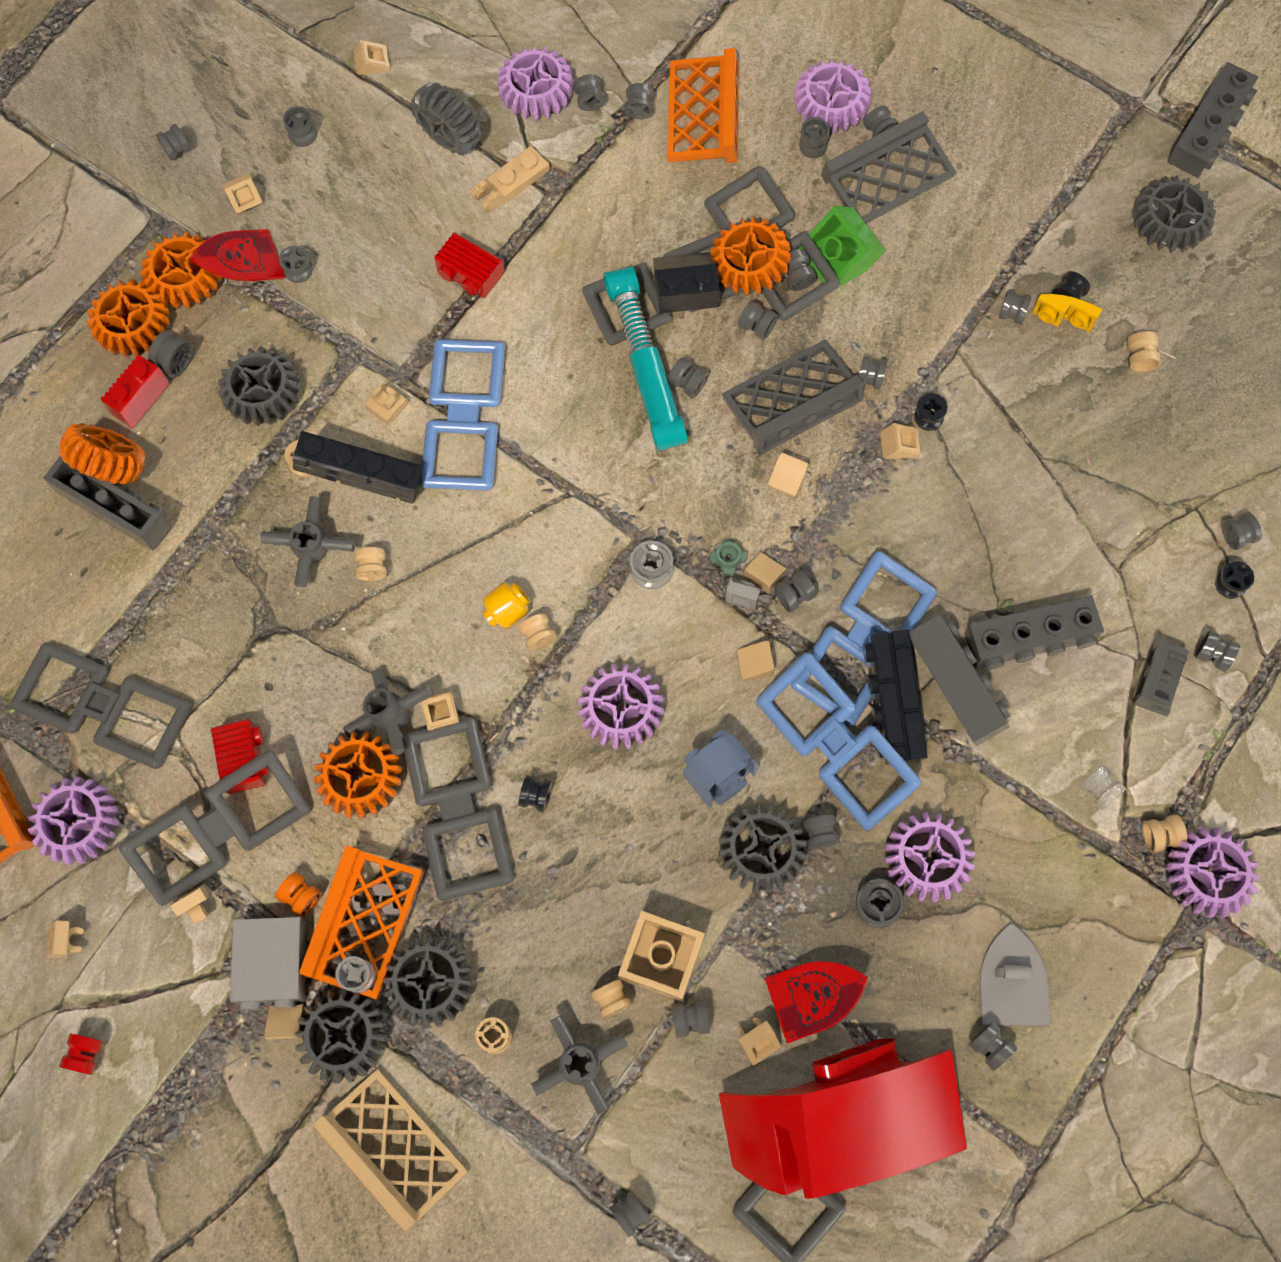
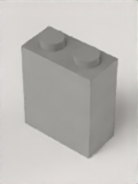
M301 917L233 920L230 1002L241 1005V1010H261L262 1004L274 1003L275 1009L295 1008V1002H305L306 976L299 974L306 955L307 921Z

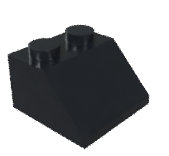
M711 252L653 258L659 314L718 307L720 289L716 263Z

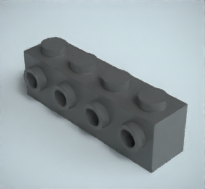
M1227 62L1176 144L1167 163L1197 178L1200 177L1204 168L1210 170L1219 153L1215 152L1216 148H1224L1232 132L1228 131L1230 125L1236 128L1245 112L1241 110L1242 105L1249 106L1258 91L1253 88L1258 76Z
M61 456L43 477L56 493L152 551L171 527L164 518L166 513L152 503L146 505L141 502V498L127 488L124 491L116 487V483L112 484L105 480L102 482L100 479L91 478L87 474H80L79 470L73 469L68 463H65Z
M1093 596L971 623L964 634L968 647L977 661L974 663L975 669L985 667L986 670H993L1002 667L1004 662L1015 659L1017 663H1023L1034 659L1035 655L1041 653L1053 656L1066 651L1067 647L1077 645L1078 649L1093 646L1104 632V628Z
M938 614L909 632L910 640L976 747L1009 728L1006 719L1011 717L1001 700L995 703L989 691L994 689L984 672L978 675L972 664L977 661L969 647L966 645L961 648L955 639L960 633L951 619L944 621L941 614Z

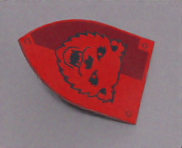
M268 229L219 233L205 240L191 257V261L199 267L226 279L261 281L284 279L285 277Z
M817 961L805 963L764 978L786 1043L788 1044L825 1031L846 1018L859 1002L865 990L868 976L841 963Z

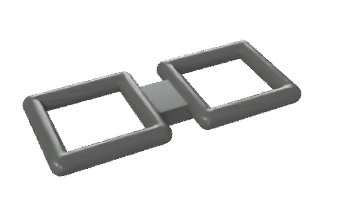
M756 166L704 201L705 208L720 230L729 231L730 223L718 205L758 180L780 213L769 221V226L776 223L779 231H782L781 227L794 219V212L762 166ZM801 232L790 240L786 237L790 244L791 250L789 252L802 246L825 279V282L786 307L773 287L771 290L762 287V294L774 312L778 314V318L781 321L788 320L840 286L839 278L807 232ZM757 241V243H759V244H761V245H767V244H765V243H763V242Z
M721 231L669 251L663 257L695 254L714 246V238H721ZM640 263L633 266L636 276L640 278L657 312V315L644 320L646 321V330L650 331L669 323L672 318L670 313L659 314L655 277L652 278L645 264ZM730 264L733 268L740 271H744L743 268L735 267L734 264ZM603 278L584 286L582 293L606 343L613 346L626 341L628 338L625 336V328L614 332L596 295L606 290ZM732 286L727 289L725 287L720 289L719 302L737 295L733 292ZM741 289L737 294L744 292V290ZM689 310V312L699 311V310Z
M49 642L43 643L14 694L10 707L17 712L70 734L78 731L85 716L101 722L93 737L96 745L153 769L160 768L192 707L191 702L188 699L131 676L123 680L117 693L101 687L108 674V668L105 665ZM50 657L93 674L69 719L26 701ZM132 691L176 708L153 754L109 736Z
M468 717L460 719L459 723L428 731L426 728L404 734L402 741L415 802L419 807L439 803L443 819L441 822L426 825L422 830L437 898L441 901H446L511 883L514 876L499 813L494 808L475 812L471 794L488 790L491 787V780L476 720ZM466 731L477 779L426 792L416 744ZM488 823L499 873L448 886L437 836Z
M265 751L208 787L205 794L214 808L197 818L188 805L182 804L120 843L119 851L159 905L163 906L170 903L223 869L227 864V860L218 846L235 836L244 850L250 851L311 811L310 804L273 751ZM268 766L295 807L250 835L222 794ZM182 820L210 861L165 890L136 849Z
M755 1183L733 1208V1215L781 1262H803L844 1214L846 1207L835 1194L818 1197L829 1209L792 1252L750 1212L768 1191L767 1189ZM868 1184L858 1186V1188H865Z

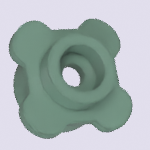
M730 539L724 540L717 548V551H713L710 554L711 563L718 564L723 569L725 575L734 574L735 568L747 560L746 552L741 551L739 546ZM726 555H730L731 559H726Z

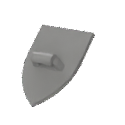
M1011 923L993 940L982 962L980 972L981 1025H989L994 1021L996 1025L1050 1026L1049 991L1045 966L1033 943L1020 929Z

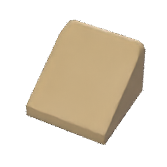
M363 40L359 41L354 50L356 74L367 75L389 71L390 64L387 46Z
M893 423L880 432L883 458L899 459L921 456L917 427Z
M781 452L767 486L795 498L807 474L809 464Z
M760 552L745 568L743 578L769 594L786 571V568Z
M769 640L737 650L742 681L774 675V664Z
M451 691L432 696L420 702L428 731L459 723Z
M295 1005V1008L275 1009L274 1006H269L265 1039H300L294 1033L303 1031V1025L298 1023V1019L304 1018V1005Z

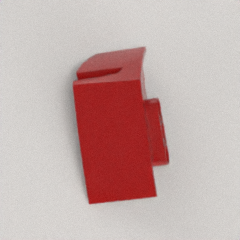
M876 1039L813 1062L812 1067L815 1080L795 1088H785L766 1094L719 1093L733 1168L762 1188L780 1195H789L803 1189L805 1198L814 1199L895 1176L967 1149L952 1050L948 1049L913 1062H902L898 1058L895 1039Z

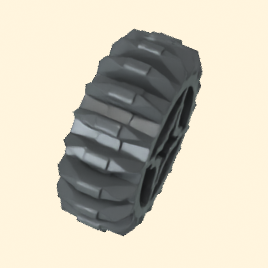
M428 82L415 92L410 104L412 115L416 118V123L423 128L422 131L426 132L430 139H433L443 148L450 150L452 154L457 153L463 156L475 148L481 139V124L476 120L477 116L470 110L471 107L467 106L463 99H460L455 92L449 91L446 86H441L436 82Z
M1178 175L1172 181L1167 176L1162 178L1160 182L1155 179L1150 186H1146L1142 190L1140 197L1135 202L1133 218L1136 221L1134 228L1141 229L1140 237L1149 238L1148 245L1154 242L1158 244L1159 251L1164 247H1168L1170 253L1175 251L1176 248L1182 253L1188 247L1194 249L1198 246L1199 242L1206 239L1214 225L1213 219L1215 218L1216 210L1212 209L1214 200L1207 199L1209 191H1200V183L1196 185L1190 184V177L1185 181H1180ZM1175 209V210H1176L1175 215H1174L1175 218L1172 219L1173 214H1174L1173 210Z
M260 346L257 353H254L253 349L248 348V354L245 356L237 352V361L228 360L230 369H221L223 378L218 380V385L221 388L219 396L223 400V405L234 418H240L246 425L251 420L258 427L262 420L271 425V418L276 416L277 419L282 420L281 412L291 413L292 408L289 403H298L296 394L301 392L299 374L295 371L296 368L293 362L289 361L283 353L278 355L277 351L273 348L266 352L265 348ZM281 376L280 387L277 390V392H275L274 387L278 383L277 379ZM244 380L245 385L241 389L242 393L238 396L239 387Z
M759 804L754 805V815H751L746 807L742 808L743 820L736 815H732L730 820L735 828L730 825H724L723 832L730 837L723 836L719 838V844L728 847L718 851L720 858H729V860L722 864V869L734 868L735 870L731 872L729 879L734 881L739 876L743 877L739 886L742 889L747 886L748 881L752 882V893H757L759 884H764L765 893L770 894L772 891L771 883L773 882L778 890H783L784 882L782 878L789 883H793L795 877L790 870L796 873H801L803 870L802 865L795 860L805 861L807 858L806 853L797 850L807 846L806 840H796V838L803 834V829L801 827L794 830L791 829L796 822L794 817L789 818L786 822L782 820L786 812L784 809H781L777 816L772 815L773 805L767 806L766 813H761ZM757 825L772 826L782 834L766 835ZM745 829H748L751 845L737 855L735 850L736 840ZM758 841L770 846L767 856L756 853ZM788 843L790 850L789 859L778 870L774 852L780 849L782 845ZM758 862L762 864L765 871H768L769 874L752 872L743 863Z
M428 935L426 946H423L421 939L415 937L414 949H411L407 943H403L402 949L406 954L401 956L397 952L392 953L393 959L398 961L396 966L386 965V969L392 972L393 976L384 977L382 980L384 984L392 985V988L385 990L383 995L386 998L395 997L388 1007L391 1010L401 1007L397 1014V1018L400 1020L405 1019L411 1013L409 1025L415 1026L421 1017L423 1028H429L431 1018H433L437 1027H441L443 1025L441 1015L445 1014L448 1020L453 1021L455 1019L454 1014L451 1012L453 1007L461 1012L464 1011L465 1007L458 1002L460 997L467 1000L471 999V994L463 991V986L471 987L474 985V981L463 976L473 972L471 966H460L468 957L464 953L454 957L459 949L456 944H452L446 950V938L442 937L438 941L437 946H435L434 937ZM435 955L449 961L453 968L454 977H447L437 973ZM424 956L419 971L404 976L409 965L416 959ZM431 972L430 976L440 982L430 984L426 992L424 991L426 987L416 981L421 982V980L427 979L428 974ZM402 986L418 989L419 1000L422 1001L421 1009L414 1008L409 1004L404 996ZM453 988L449 997L441 1005L432 1008L435 996L440 990Z
M342 989L338 1000L334 991H328L327 1003L322 997H316L315 1002L318 1006L316 1010L309 1005L305 1007V1011L311 1015L308 1020L305 1018L298 1019V1023L305 1026V1030L297 1031L294 1034L296 1037L304 1039V1043L296 1045L295 1050L298 1052L307 1051L301 1057L300 1062L305 1065L313 1061L308 1072L315 1075L321 1070L320 1080L327 1081L332 1074L333 1083L340 1084L344 1073L348 1082H354L355 1069L360 1076L364 1077L367 1075V1070L364 1067L365 1063L372 1067H376L378 1064L371 1057L373 1052L379 1055L384 1054L385 1050L377 1047L376 1044L377 1041H387V1035L377 1034V1030L385 1028L387 1024L383 1020L374 1021L381 1015L382 1011L379 1008L369 1011L373 1004V1000L370 998L365 999L360 1004L361 994L354 993L350 999L349 991ZM342 1008L355 1010L350 1017L346 1016L344 1020L338 1023L326 1017L329 1013ZM362 1018L367 1030L364 1047L356 1038V1031L361 1025L359 1022ZM319 1025L326 1035L325 1042L321 1047L323 1050L321 1053H319L316 1045V1033ZM330 1027L342 1031L347 1029L348 1033L344 1035L348 1036L346 1040L352 1046L339 1041L335 1043V1039L338 1038L335 1037L336 1032ZM345 1049L357 1056L352 1061L341 1065H332L327 1062L331 1056H336Z

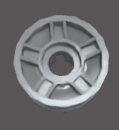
M650 540L642 542L635 547L630 556V571L633 580L645 589L655 590L665 586L673 576V556L670 549L659 541ZM649 561H654L657 563V568L653 569V567L646 566Z

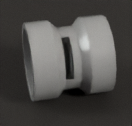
M349 956L338 964L336 979L343 989L354 993H363L374 985L376 971L369 961L357 956Z

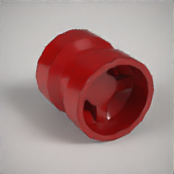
M70 1033L67 1040L69 1048L67 1054L62 1056L59 1067L93 1075L95 1068L93 1060L95 1054L100 1052L103 1041Z

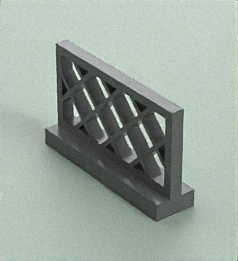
M924 111L825 162L821 177L826 184H831L843 205L853 207L858 214L859 212L855 208L857 200L873 204L871 212L861 217L865 224L954 177L957 172L927 126L929 119ZM923 136L929 145L928 153L912 149L914 141ZM896 151L906 154L904 166L888 162L890 153ZM910 156L926 160L923 171L908 167ZM929 162L941 164L945 173L939 176L927 173ZM870 164L882 167L880 178L863 175L865 167ZM886 168L902 173L899 184L883 180ZM908 174L921 178L919 187L913 189L903 186L905 175ZM845 177L858 180L855 192L844 189L839 181ZM862 181L877 185L875 197L859 193ZM881 187L897 191L895 200L889 202L878 199Z
M823 340L722 393V396L753 440L754 448L761 455L863 401L864 383L858 375L853 376L827 341ZM824 352L829 359L827 365L812 363V357ZM793 367L804 369L801 379L785 376L787 370ZM808 370L824 372L822 382L806 380ZM829 374L841 375L845 379L844 382L838 385L827 383ZM766 381L778 382L775 392L760 390V386ZM783 383L799 386L796 396L780 393ZM804 387L820 390L818 396L812 399L801 397ZM741 394L752 396L749 406L737 404L734 398ZM757 397L773 400L770 410L754 407ZM778 401L794 403L793 408L786 413L775 411ZM752 414L768 417L766 423L754 428L750 423Z

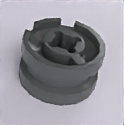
M167 329L161 332L153 341L149 350L148 361L159 367L164 374L175 378L180 376L189 366L194 354V344L191 340L180 337L178 333Z
M877 878L870 880L861 887L856 897L858 916L865 924L874 928H884L892 925L897 921L903 910L904 899L901 890L896 884L894 885L887 881V879ZM876 898H882L886 903V906L881 911L873 905V901Z

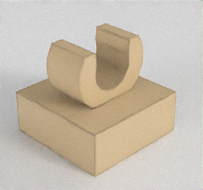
M249 173L222 185L236 214L263 203Z
M383 382L381 386L379 385L372 392L371 397L364 405L369 412L387 425H390L408 405L405 397Z
M201 884L175 899L170 906L177 917L187 911L196 925L209 915L202 902L210 894L205 885Z
M56 920L49 924L46 958H61L66 953L76 954L81 952L82 947L72 946L69 938L71 935L84 934V929L80 927L69 929L70 921Z
M756 1017L752 1019L756 1028L747 1034L744 1033L741 1027L737 1029L740 1037L738 1041L753 1066L781 1048L768 1022L761 1023Z

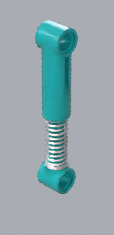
M630 265L603 273L606 291L610 302H614L617 305L621 323H623V328H625V336L628 338V346L632 352L629 359L649 418L655 447L659 452L687 444L684 423L677 412L659 351L651 344L652 340L649 339L651 336L648 335L649 331L646 330V321L643 320V312L640 311L641 306H639L640 302L638 301L640 289L635 270Z

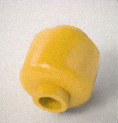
M503 582L484 597L483 603L486 610L482 613L493 627L499 624L502 628L509 629L528 614L527 604L530 603V600L518 584L513 583L511 585Z

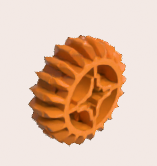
M753 216L751 222H746L745 219L741 218L740 224L737 226L730 222L729 231L721 229V238H714L715 248L711 249V255H713L716 263L718 281H722L726 289L732 286L735 294L743 289L744 294L747 296L751 290L755 289L756 293L760 295L762 287L771 290L773 287L772 281L781 282V274H787L788 271L787 264L791 261L789 253L791 249L786 239V234L783 231H779L776 223L769 226V221L766 218L758 223L757 218ZM757 241L763 242V243H765V244H767V245H761V244L757 243ZM730 264H734L735 267H741L744 269V271L737 270L733 268Z
M174 231L173 238L170 239L163 235V242L160 244L153 242L154 250H146L148 259L141 260L142 267L144 268L141 270V276L147 288L151 286L153 295L159 294L162 298L161 301L166 306L171 304L178 309L183 303L189 309L191 302L195 301V303L200 305V298L203 296L210 299L209 290H218L216 281L222 280L221 277L200 268L191 261V257L196 249L205 241L198 234L192 237L186 231L180 237Z
M132 278L127 285L119 279L118 286L113 287L108 284L107 292L98 291L100 299L91 300L94 308L87 310L90 317L87 322L93 338L98 341L103 349H108L114 355L120 352L126 358L131 351L136 356L139 355L141 349L149 352V345L153 343L161 332L165 331L164 327L170 326L168 319L170 315L169 309L163 304L159 294L153 295L151 286L147 288L144 281L137 284Z
M84 423L73 424L67 427L65 433L62 434L59 455L71 468L79 470L80 474H87L91 478L100 479L102 482L105 480L112 484L117 482L126 484L133 483L143 471L145 452L140 445L135 444L133 439L126 438L124 434H118L114 430L105 429L103 426L97 427L93 424L86 425Z
M352 731L350 740L347 741L343 735H339L338 738L341 744L335 746L334 743L328 742L331 752L329 754L320 752L319 755L325 763L315 764L314 768L318 772L323 773L314 777V782L321 785L316 792L319 796H325L323 803L327 807L333 805V811L336 814H340L344 810L345 816L352 818L356 810L358 816L362 819L365 818L366 809L369 808L373 815H377L378 810L375 805L380 803L384 808L388 807L389 804L385 797L388 795L395 798L397 795L391 786L401 785V780L395 777V775L402 773V768L400 765H394L399 760V757L391 753L392 750L389 743L382 745L383 739L380 736L374 737L371 741L370 733L364 732L361 739H359L358 734ZM354 753L350 762L339 764L344 758ZM368 753H372L381 759L382 774L369 768ZM361 769L364 775L355 781L351 775L354 772L358 773L357 770ZM334 776L347 781V797L337 793L334 786ZM377 786L370 794L362 797V793L367 787Z

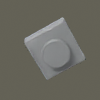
M730 581L726 591L725 602L756 610L760 589L755 588L754 584L747 581Z

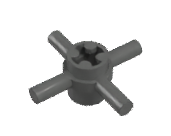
M316 496L309 497L305 522L296 524L291 529L290 534L266 531L261 533L262 544L290 546L294 555L299 558L294 585L298 587H307L310 564L321 561L326 556L328 550L350 552L355 550L354 539L326 537L323 529L317 525L322 499ZM307 539H310V540H308L307 543H306V544H307V547H303V546H304V543H303V542H304L305 540H307Z
M376 669L371 673L375 689L368 693L363 702V711L366 716L344 726L343 730L346 736L350 738L352 731L358 734L375 725L380 730L387 731L392 753L400 755L405 751L400 730L409 720L408 708L432 697L433 693L430 687L426 685L401 698L396 693L389 692L384 671Z
M557 1016L550 1022L564 1048L559 1060V1068L531 1083L532 1088L538 1096L565 1080L573 1085L583 1086L597 1115L610 1108L595 1080L600 1071V1061L628 1046L622 1033L594 1049L587 1044L576 1043L563 1016ZM576 1056H587L589 1062L585 1065L586 1072L580 1075L579 1071H572L570 1064Z

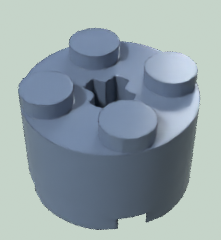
M721 730L711 738L710 743L703 749L696 748L686 755L684 762L687 766L683 771V776L708 807H712V801L715 800L720 805L740 792L747 785L744 778L749 773L754 777L759 769V765L733 734H728L726 730Z

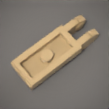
M530 146L487 177V179H483L476 184L471 191V196L475 200H480L483 196L494 190L482 203L483 209L486 212H491V210L497 208L503 202L507 203L549 172V163Z

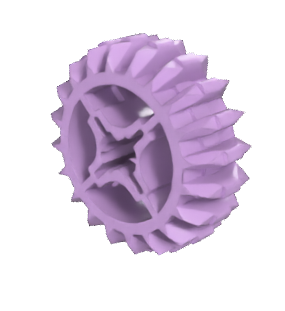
M534 45L532 51H527L523 47L521 54L513 52L512 60L505 59L504 67H500L497 85L499 96L504 101V105L507 109H512L515 116L522 113L526 120L530 115H533L537 121L539 115H544L548 119L549 112L552 111L558 114L560 107H566L567 99H571L574 81L570 66L567 65L564 57H559L556 50L549 53L545 46L541 51H538Z
M831 58L828 64H824L820 60L817 67L810 65L807 72H802L800 80L795 86L794 102L797 105V114L802 115L803 123L809 118H821L828 123L829 128L832 129L834 134L838 128H841L846 133L849 125L856 127L859 120H863L866 116V111L870 108L871 87H869L868 78L863 77L862 69L855 71L854 63L845 66L843 59L838 64L834 63Z
M612 664L611 673L609 674L603 668H600V679L598 680L595 676L591 675L588 679L592 687L582 686L581 691L586 697L578 698V705L584 707L578 711L579 718L585 719L582 722L583 729L592 728L589 733L591 739L602 735L600 738V745L605 746L609 739L612 740V747L615 750L619 747V741H624L626 749L631 748L632 739H635L637 744L642 745L643 738L641 734L643 733L651 738L654 734L650 726L659 727L661 724L660 720L655 716L664 714V708L658 706L664 702L663 695L656 694L659 691V685L657 683L649 685L652 680L650 674L640 678L641 668L636 667L633 673H629V665L624 664L623 671L617 672V666ZM618 685L614 694L610 696L602 695V698H598L606 689ZM631 686L640 691L645 697L647 704L640 703V700L631 698L628 693V687ZM623 694L626 708L624 707V711H621L620 718L618 719V711L615 705L618 706L617 702H621ZM600 709L602 713L611 715L613 717V728L602 723L594 710ZM640 714L644 715L637 724L624 729L625 722L629 718L639 717Z
M75 777L73 782H71L68 778H62L61 787L55 783L50 784V794L39 792L40 797L44 800L41 804H32V807L37 810V814L30 815L28 818L29 821L36 824L29 828L28 831L31 835L36 836L32 841L33 845L41 847L40 853L46 857L51 855L52 861L59 863L63 860V863L73 865L76 859L80 864L86 863L87 854L95 859L98 858V847L104 850L108 849L107 843L104 842L107 837L110 839L116 838L115 833L110 831L111 827L120 825L118 820L111 818L119 813L116 806H111L115 798L110 794L106 795L107 788L102 785L97 786V782L88 779L85 782L83 778ZM85 797L92 800L96 816H91L87 813V805L84 804ZM65 803L64 807L58 811V809ZM75 816H78V817H80L81 819H83V820H78V819H77V822H76V823H73V822H72L73 826H71V825H69V824L66 823V822H71L72 818L76 819ZM52 825L61 828V837L64 838L63 845L56 841ZM91 830V832L82 840L83 835L87 831Z
M924 812L921 815V823L915 815H912L908 819L910 826L900 822L897 826L900 833L892 831L889 836L895 843H888L885 846V850L894 855L887 856L884 861L885 864L895 865L896 867L890 869L888 875L889 877H894L899 874L900 879L895 884L900 888L906 883L909 888L906 890L905 895L908 897L912 895L914 890L919 891L917 898L920 902H923L926 894L929 893L931 902L936 903L939 899V892L945 900L951 898L950 889L959 893L962 891L959 881L967 884L971 879L964 871H973L975 868L973 863L966 861V859H971L975 856V851L965 850V847L970 845L972 841L970 838L960 839L959 836L964 832V828L959 827L956 831L952 830L950 827L954 824V820L951 818L944 825L941 823L942 815L938 813L935 815L933 822H930L929 814ZM919 833H929L925 845H914L912 848L905 846L906 841L912 836ZM941 837L949 843L955 858H952V854L945 852L941 848ZM932 846L931 852L934 853L933 857L936 856L937 859L928 868L929 863L925 861L926 858H923L922 855H925ZM904 857H908V861H912L918 866L920 879L909 871ZM947 867L954 869L950 878L942 882L930 883L935 869H946Z
M1214 827L1209 833L1205 828H1200L1196 834L1193 832L1187 833V842L1182 840L1180 847L1176 848L1177 850L1169 852L1168 857L1174 862L1167 864L1165 869L1173 872L1174 875L1167 878V882L1170 884L1176 883L1178 888L1172 891V895H1184L1185 898L1182 900L1181 906L1186 907L1193 903V913L1199 914L1204 910L1207 918L1214 917L1216 913L1221 918L1229 916V911L1236 914L1241 911V905L1246 906L1251 903L1248 895L1256 894L1258 890L1252 883L1259 881L1261 876L1251 871L1258 867L1259 864L1256 861L1250 862L1248 859L1253 854V850L1247 849L1243 851L1240 848L1244 843V839L1239 838L1232 842V832L1230 831L1225 832L1221 836L1219 828ZM1197 848H1207V854L1203 856V862H1197L1194 865L1189 864L1191 855ZM1224 855L1231 861L1233 866L1226 863ZM1211 867L1212 872H1208L1206 869ZM1213 873H1217V875H1220V876L1214 878V874H1213ZM1191 878L1196 879L1200 883L1202 892L1195 886ZM1236 881L1232 893L1227 898H1218V892L1222 890L1223 882Z

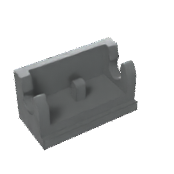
M1160 638L1151 648L1133 704L1167 717L1170 714L1172 702L1189 651Z

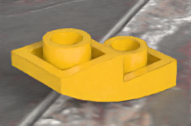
M1041 294L1032 313L1037 315L1043 322L1051 323L1059 327L1063 319H1066L1076 328L1091 332L1103 309L1069 296Z

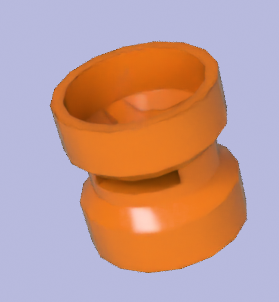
M298 872L290 874L282 882L275 894V898L283 904L291 905L292 911L301 918L313 910L322 896V892L314 885L308 886L305 883V878Z

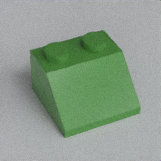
M834 205L809 233V236L839 278L840 286L866 272L886 251L853 207ZM810 259V266L824 283L825 279Z

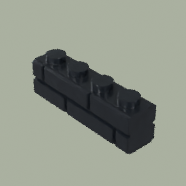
M305 431L300 433L293 456V470L334 482L338 480L344 485L393 499L399 498L400 501L411 504L415 497L423 466Z
M909 630L871 634L867 638V643L863 644V656L865 663H871L872 675L867 676L869 693L875 694L877 707H872L874 726H880V732L906 763L923 761L928 756ZM877 750L879 758H884L883 755ZM884 758L885 765H890L889 762Z

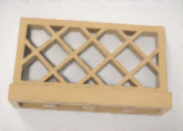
M378 1069L326 1116L323 1115L313 1124L316 1132L405 1235L468 1174L464 1166ZM378 1081L386 1090L385 1104H365L366 1090ZM361 1095V1103H353ZM390 1096L395 1100V1102L398 1105L389 1104ZM345 1109H360L358 1129L343 1128L335 1118ZM364 1109L384 1110L383 1129H363ZM389 1110H403L408 1115V1130H387ZM412 1121L420 1130H412ZM349 1134H358L357 1143ZM362 1134L383 1135L381 1155L365 1154L361 1149ZM387 1135H407L406 1155H385ZM411 1135L426 1136L431 1141L430 1156H410ZM435 1147L443 1156H434ZM372 1160H381L380 1170ZM385 1160L405 1161L404 1181H389L385 1177ZM409 1161H430L429 1182L408 1181ZM434 1161L449 1162L457 1173L448 1182H433ZM394 1186H404L403 1196ZM408 1186L428 1187V1201L417 1212L407 1202ZM432 1187H442L432 1196Z

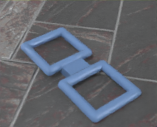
M438 339L435 341L429 402L432 405H447L448 415L447 421L430 420L426 424L423 466L420 479L422 487L485 491L492 489L498 427L495 423L479 422L480 407H497L500 404L505 345L502 342ZM445 351L492 353L489 395L441 393ZM437 433L485 435L481 478L433 476Z
M875 552L840 606L844 614L855 620L847 635H844L834 627H827L810 654L820 662L833 642L871 668L870 662L865 663L863 644L867 643V638L871 634L892 632V630L856 607V604L880 567L922 594L899 631L909 630L910 632L917 627L936 597V589L883 552ZM808 669L804 670L791 683V687L829 714L835 713L840 706L806 683L811 673ZM867 682L854 702L856 705L855 712L843 722L849 727L857 723L874 695L869 693Z
M804 653L757 698V705L801 756L809 755L818 746L830 760L819 771V777L864 830L873 829L920 787L921 779L874 726L866 727L856 737L843 722L855 712L856 705L812 654ZM808 669L840 708L804 740L772 701L804 670ZM871 742L905 782L871 813L867 814L837 779L835 774Z

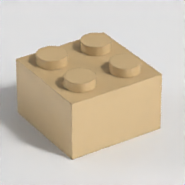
M641 911L618 974L619 979L683 1003L705 933Z

